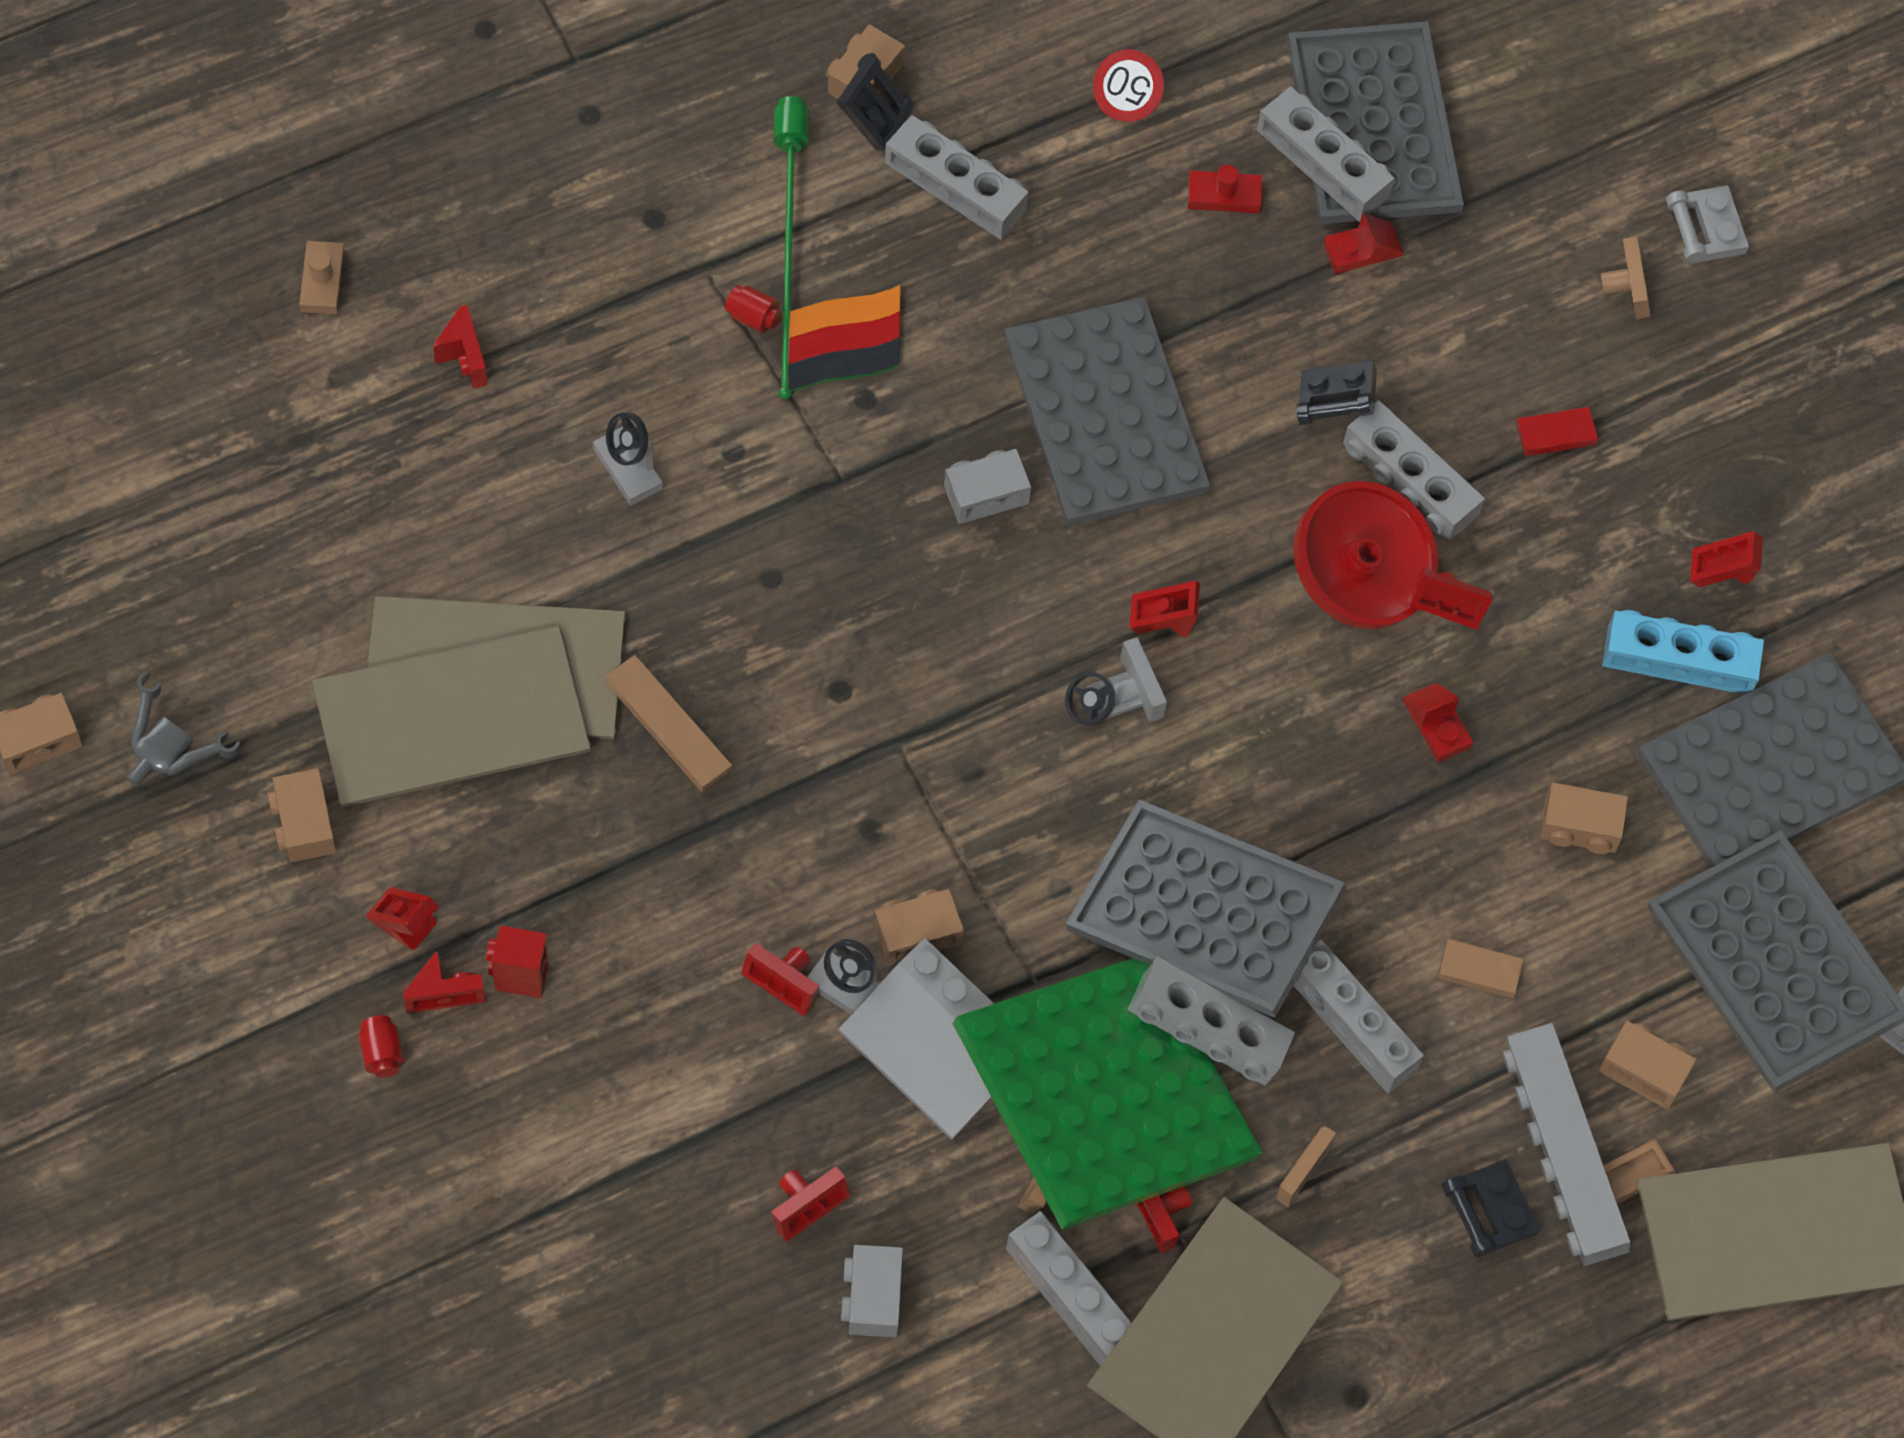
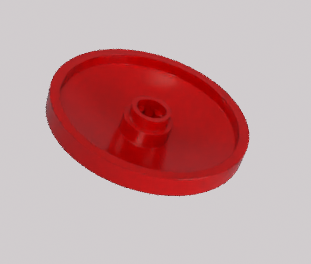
M1354 481L1330 488L1307 507L1296 528L1294 561L1301 583L1311 599L1325 613L1339 622L1352 627L1382 629L1404 621L1419 610L1409 606L1407 598L1422 569L1426 568L1438 573L1437 546L1426 519L1406 497L1381 484Z

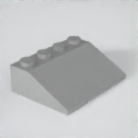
M924 938L896 965L842 1024L838 1031L951 1140L992 1100L952 1023L958 1015L994 1003Z

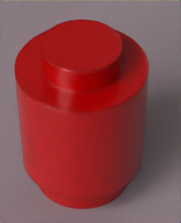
M736 285L731 290L725 303V311L731 313L732 319L761 333H766L769 329H775L782 317V310L779 309V300L749 285L744 287Z
M386 1015L365 1019L360 1023L361 1031L358 1033L366 1071L375 1074L378 1078L395 1075L399 1071L398 1068L405 1063L397 1025L393 1024L391 1017Z

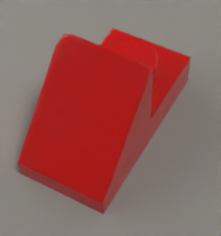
M1369 214L1361 215L1358 228L1325 236L1323 246L1335 274L1398 258L1404 254L1392 223Z
M463 305L459 307L433 345L435 363H442L458 359L462 376L469 375L472 387L475 389L487 386L486 367L468 305Z
M1195 580L1132 594L1129 628L1136 634L1171 628L1181 637L1187 638L1198 618L1200 583Z
M1434 683L1403 697L1402 701L1437 763L1472 748L1473 741L1456 713L1459 698L1438 683Z
M389 887L366 914V917L407 948L415 950L436 926L437 922L432 914L439 906L430 896Z
M438 952L432 955L403 992L407 1014L485 1002L481 974L473 975L471 972H458L451 975L448 979H442Z

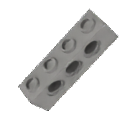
M1290 86L1260 111L1257 131L1359 222L1362 214H1370L1390 197L1395 179L1390 170L1384 164L1377 163L1371 158L1358 141L1351 140L1344 134L1332 118L1325 117L1318 111L1306 95L1299 94ZM1297 127H1302V128H1305V129H1307V130H1305V131L1299 130V129H1297ZM1322 150H1328V151H1331V152H1333V153H1331V154L1325 153V152H1323ZM1348 173L1357 174L1359 177L1351 176Z
M911 115L886 143L885 164L1000 240L1027 210L1029 191L1019 181L1007 178L998 172L989 161L978 159L969 153L960 142L948 139L927 121H921ZM924 154H933L935 157H926ZM954 173H961V174H963L964 176L958 177V176H954L953 174H954ZM990 192V193H992V194H994V195H992V196H985V195H983V194H981V193Z
M1379 400L1375 403L1373 415L1359 416L1347 427L1343 444L1349 455L1357 461L1361 460L1371 469L1373 476L1379 483L1388 485L1414 504L1426 519L1433 533L1441 535L1449 542L1480 515L1485 498ZM1378 446H1386L1392 451H1382ZM1404 471H1414L1418 476H1409ZM1430 495H1439L1444 498V501L1434 500Z
M1322 939L1318 940L1293 987L1385 1092L1389 1094L1418 1072L1424 1055Z
M1158 956L1143 974L1127 1009L1139 1016L1142 1021L1161 1028L1172 1034L1178 1041L1192 1045L1208 1054L1211 1059L1230 1066L1241 1072L1247 1079L1257 1081L1264 1086L1280 1069L1295 1034L1294 1031L1256 1010L1236 1002L1209 984Z

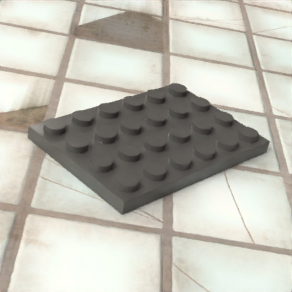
M1428 21L1288 33L1287 46L1295 90L1299 94L1306 95L1318 111L1325 117L1332 118L1344 134L1351 140L1358 141L1364 147L1366 153L1377 163L1384 164L1395 178L1390 197L1369 215L1380 219L1462 212L1464 203ZM1322 150V151L1325 152V153H1329V154L1333 153V152L1328 151V150ZM1348 173L1351 176L1359 177L1357 174ZM1312 180L1319 224L1358 221Z
M1145 297L1004 329V339L1066 526L1209 493L1210 483Z
M1831 653L1639 746L1636 752L1710 868L1780 830L1791 841L1904 784V762Z
M1138 800L1067 920L1066 927L1071 933L1138 961H1143L1148 965H1151L1158 956L1209 984L1236 1002L1275 1018L1344 896L1346 885L1345 882Z
M1782 830L1648 902V909L1774 1093L1904 1023V1003Z

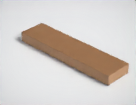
M636 655L605 676L604 682L701 792L732 770L731 763Z

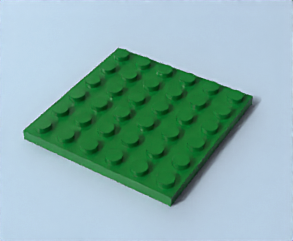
M1129 959L958 1015L952 1023L1062 1230L1255 1161L1262 1154L1259 1145L1208 1054L1188 1043L1178 1041L1172 1034L1153 1024L1142 1021L1139 1016L1127 1010L1143 974L1150 966L1143 961Z

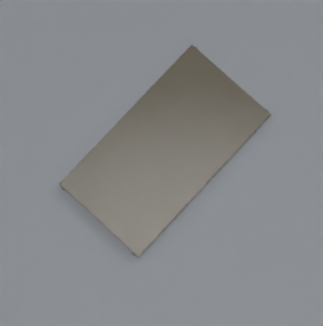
M375 596L367 668L559 626L563 634L562 640L587 738L614 740L617 733L615 725L618 696L604 681L608 673L621 665L623 631L626 621L625 611Z
M559 626L312 680V690L315 692L338 791L337 799L341 804V808L590 752L591 743L587 738L562 640L563 634Z
M1889 1143L1637 1180V1189L1640 1194L1664 1302L1665 1315L1668 1321L1904 1286V1202Z
M1223 1197L1094 1374L1087 1387L1158 1438H1235L1343 1281L1233 1204L1230 1200Z

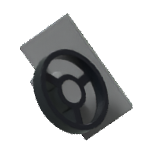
M631 412L616 414L608 423L606 435L593 441V449L629 505L632 506L663 490V482L653 469V447L648 441V432L642 419ZM621 419L623 427L615 430L616 424Z
M1137 637L1123 642L1120 659L1126 672L1110 678L1096 672H1085L1072 680L1066 691L1065 705L1068 714L1074 721L1083 725L1093 726L1102 723L1108 718L1139 707H1143L1149 722L1164 718L1167 701ZM1088 677H1098L1101 679V681L1087 685L1085 690L1077 686ZM1074 692L1081 696V705L1087 709L1086 721L1080 719L1073 709L1072 697Z
M842 939L835 942L826 950L808 975L809 979L820 985L819 995L851 1015L880 984L876 981L878 963H876L873 954L865 945L852 939ZM835 948L840 954V957L832 953Z

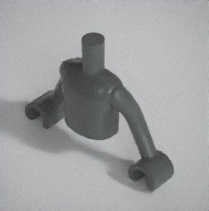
M148 672L140 674L137 685L141 700L131 736V747L140 761L126 776L130 783L138 787L152 770L163 775L173 776L193 763L216 753L227 759L238 755L240 741H237L232 748L222 746V743L228 738V732L220 733L216 742L182 755L193 743V740L182 729L164 717H161L153 728L145 734L152 701L161 693V682H158L151 689H146L143 685L148 681L150 675Z

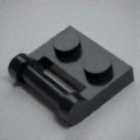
M868 53L859 60L858 71L836 103L875 150L885 151L886 143L900 129L912 111L914 102L908 94L902 93L881 68V61L874 53ZM872 80L890 100L891 107L870 83Z
M1369 360L1303 370L1301 372L1300 398L1296 407L1299 424L1307 425L1312 424L1315 419L1360 413L1361 416L1373 415L1377 374L1374 361Z
M1506 1159L1469 1174L1453 1177L1441 1185L1446 1197H1451L1472 1241L1470 1248L1476 1258L1538 1235L1540 1231ZM1474 1189L1495 1235H1486L1466 1191Z

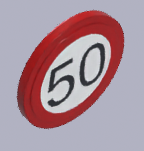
M1120 50L1109 55L1101 62L1094 75L1093 92L1097 104L1105 114L1118 121L1134 122L1146 118L1156 110L1164 94V77L1159 65L1149 55L1137 50Z

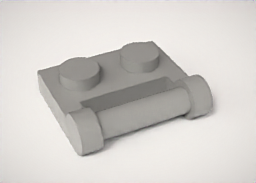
M1728 185L1688 193L1682 190L1675 191L1666 197L1668 208L1674 212L1685 245L1683 254L1687 263H1698L1746 254L1749 246ZM1688 209H1695L1706 245L1699 243Z

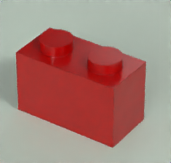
M500 925L497 938H490L486 954V961H490L488 975L494 978L495 990L542 998L550 963L547 934Z

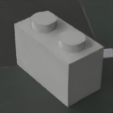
M1017 449L1007 452L1004 450L994 451L985 458L972 462L967 460L959 461L945 470L944 488L958 524L1029 504L1031 485Z
M854 1245L853 1258H845L843 1282H851V1297L842 1298L841 1321H849L848 1335L897 1338L903 1248Z

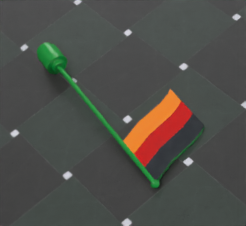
M796 96L783 97L778 101V105L774 109L773 143L782 151L787 152L781 389L778 390V396L782 399L790 398L793 391L819 383L872 376L899 366L900 285L872 295L826 300L791 311L794 154L808 146L810 131V110L806 106V101Z

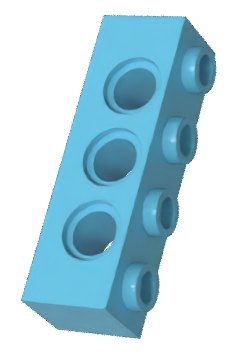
M1615 610L1608 626L1602 666L1745 695L1754 690L1759 680L1764 640L1754 638L1752 635L1744 632L1728 633L1717 631L1709 625L1692 626L1679 623L1673 618L1664 617L1657 619L1642 616L1639 612L1633 610H1624L1622 612ZM1639 639H1647L1654 646H1646ZM1676 646L1686 647L1691 653H1682ZM1714 653L1724 655L1728 661L1717 659Z

